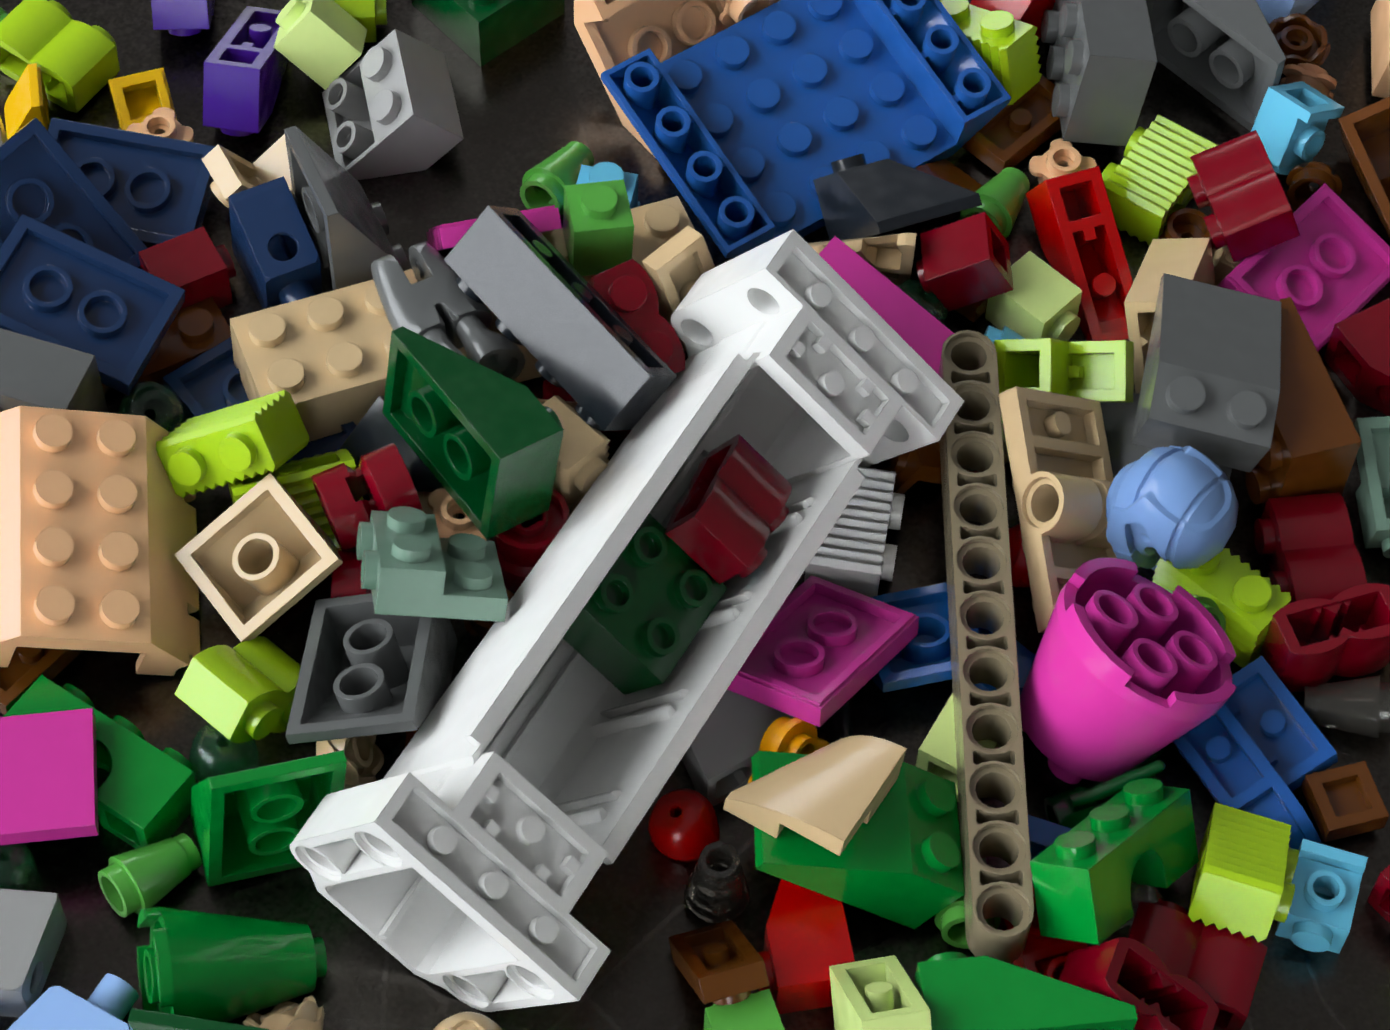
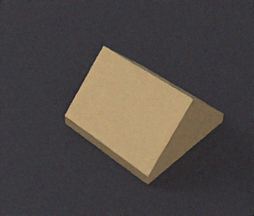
M271 473L265 476L174 554L240 642L255 639L343 563L330 537Z

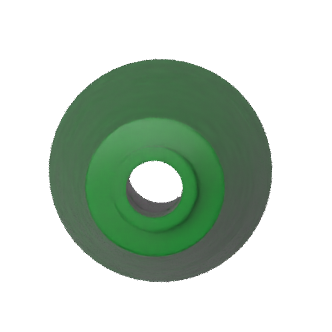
M165 907L143 908L138 916L137 928L150 927V945L137 946L138 982L142 1010L227 1023L311 993L315 990L317 978L325 977L327 973V955L324 940L321 936L313 937L309 926L306 924Z

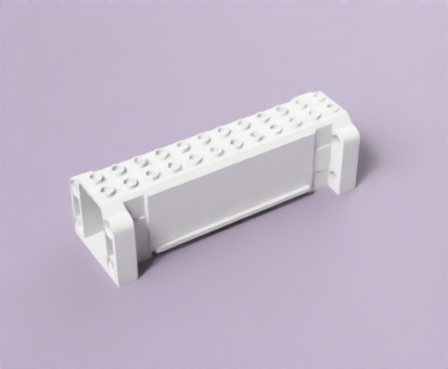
M794 229L704 272L696 280L671 315V325L686 346L688 358L685 361V369L676 374V379L632 428L608 462V466L595 480L507 604L505 622H494L386 776L378 781L327 794L290 844L291 853L309 871L320 894L414 975L446 989L461 1002L472 1008L484 1012H495L576 1002L581 999L611 950L569 914L601 864L609 865L614 863L862 484L865 477L857 470L858 466L868 467L938 442L964 403V400ZM740 434L792 484L790 496L785 504L789 508V513L781 525L769 534L764 545L768 550V554L762 564L745 578L736 575L723 582L728 588L665 682L624 695L563 639V636L650 513L666 529L673 512L689 492L690 482L700 462L713 449Z

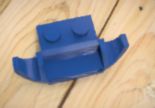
M1260 656L1232 675V684L1237 688L1219 711L1172 743L1217 803L1292 825L1289 837L1290 848L1298 850L1303 839L1322 844L1313 823L1292 792L1301 786L1305 775L1324 771L1337 763V752L1263 656Z

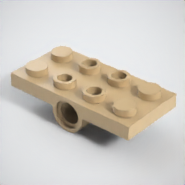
M1015 386L998 394L1012 475V487L1016 498L1022 534V547L1026 558L1032 594V607L1035 613L1038 633H1044L1060 591L1078 567L1096 558H1117L1106 538V498L1114 478L1100 401Z

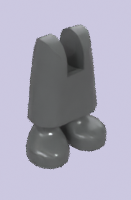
M424 241L409 247V260L418 281L414 284L409 282L398 261L391 254L376 259L371 263L372 277L392 330L403 326L462 356L464 355L459 349L464 347L467 358L512 380H515L520 375L526 360L519 346L504 335L488 329L492 322L491 312L483 303L471 299L459 288L456 283V279L459 276L432 245Z

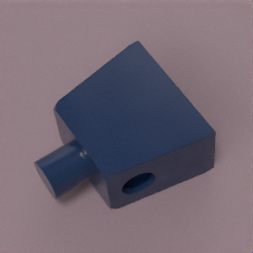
M284 176L228 196L232 250L262 309L321 294V261Z

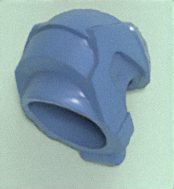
M1170 445L1169 447L1154 448L1145 453L1139 460L1123 467L1110 485L1106 498V538L1108 543L1111 544L1113 552L1118 559L1135 562L1138 568H1151L1155 570L1160 558L1165 562L1169 560L1177 569L1198 568L1222 552L1236 527L1239 504L1233 485L1216 463L1190 445L1184 447Z

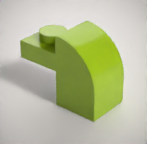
M1053 338L994 340L997 352L999 394L1018 386L1100 401V403L1133 402L1134 342L1132 341L1067 342Z

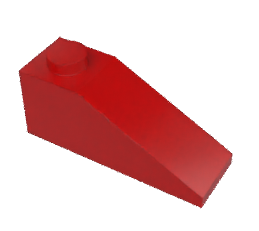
M1099 166L1043 181L1028 191L1026 197L1041 248L1050 266L1083 291L1077 316L1080 318L1079 326L1086 340L1115 341L1129 339L1124 301L1133 284V280Z
M783 879L780 880L766 924L764 950L758 952L764 960L769 986L759 988V992L770 989L779 1014L832 1007L829 966L855 962L843 903Z

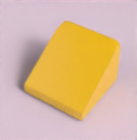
M37 63L27 65L5 102L7 139L11 138L34 118H37L47 130L49 128L48 98L41 68L37 67Z
M164 67L108 80L110 96L121 130H126L133 123L143 122L157 108L167 107L175 112Z

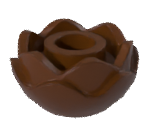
M1301 13L1279 17L1270 23L1269 27L1286 57L1284 66L1287 64L1298 65L1300 63L1322 66L1326 61L1331 44L1327 42V32L1322 25L1317 24Z

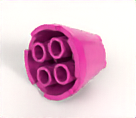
M1107 557L1096 558L1078 567L1060 591L1020 695L1022 731L1028 735L1034 745L1048 758V766L1052 773L1069 784H1078L1082 778L1106 782L1128 772L1213 716L1237 688L1232 684L1230 663L1237 655L1225 631L1212 614L1181 586L1178 585L1170 593L1156 583L1137 575L1136 563L1128 560Z

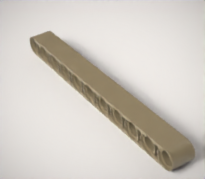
M965 330L952 334L943 343L938 373L964 400V403L939 440L960 837L965 888V930L968 947L975 957L989 956L1012 963L1020 957L1025 949L1033 920L1034 900L1030 866L1031 855L1001 409L998 397V364L994 343L980 332ZM966 470H975L979 473L968 472ZM975 521L980 522L983 525H972L968 522ZM979 574L989 579H976L970 575ZM982 628L993 634H979L971 629ZM974 684H989L995 687L997 690H981L977 688ZM991 740L999 744L1001 748H985L978 744L977 741ZM987 797L996 798L1003 802L1005 806L1000 808L988 807L980 799ZM991 856L998 857L1006 861L1010 866L1001 869L994 868L986 864L982 859ZM992 917L1004 918L1014 928L1005 931L998 930L988 925L985 920Z

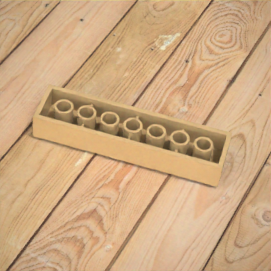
M678 196L631 209L634 223L632 259L645 269L642 261L686 226L689 225L695 230ZM563 227L541 233L569 262ZM412 269L404 271L411 284L418 282ZM595 275L582 276V277H583L586 281H589V280H590L593 276H595ZM374 280L229 319L233 360L236 369H239L240 378L248 399L253 400L282 390L289 392L308 432L309 442L342 432L341 425L353 421L358 425L378 396L385 395L391 333L393 330L385 314ZM488 308L492 315V322L488 329L502 334L495 324V321L498 319L497 316ZM518 345L526 361L524 369L514 381L520 383L541 377L535 367V363L538 360L524 345ZM464 347L460 348L459 351L467 357Z

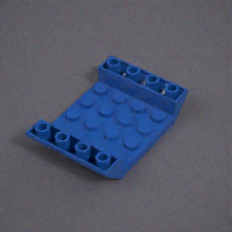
M780 0L661 63L651 49L648 48L602 72L600 78L725 258H735L792 229L803 238L825 226L813 180L833 174L831 162L864 153L867 164L888 158L915 169L921 165L947 159L954 155L971 137L1007 106L1011 100V96L939 0Z

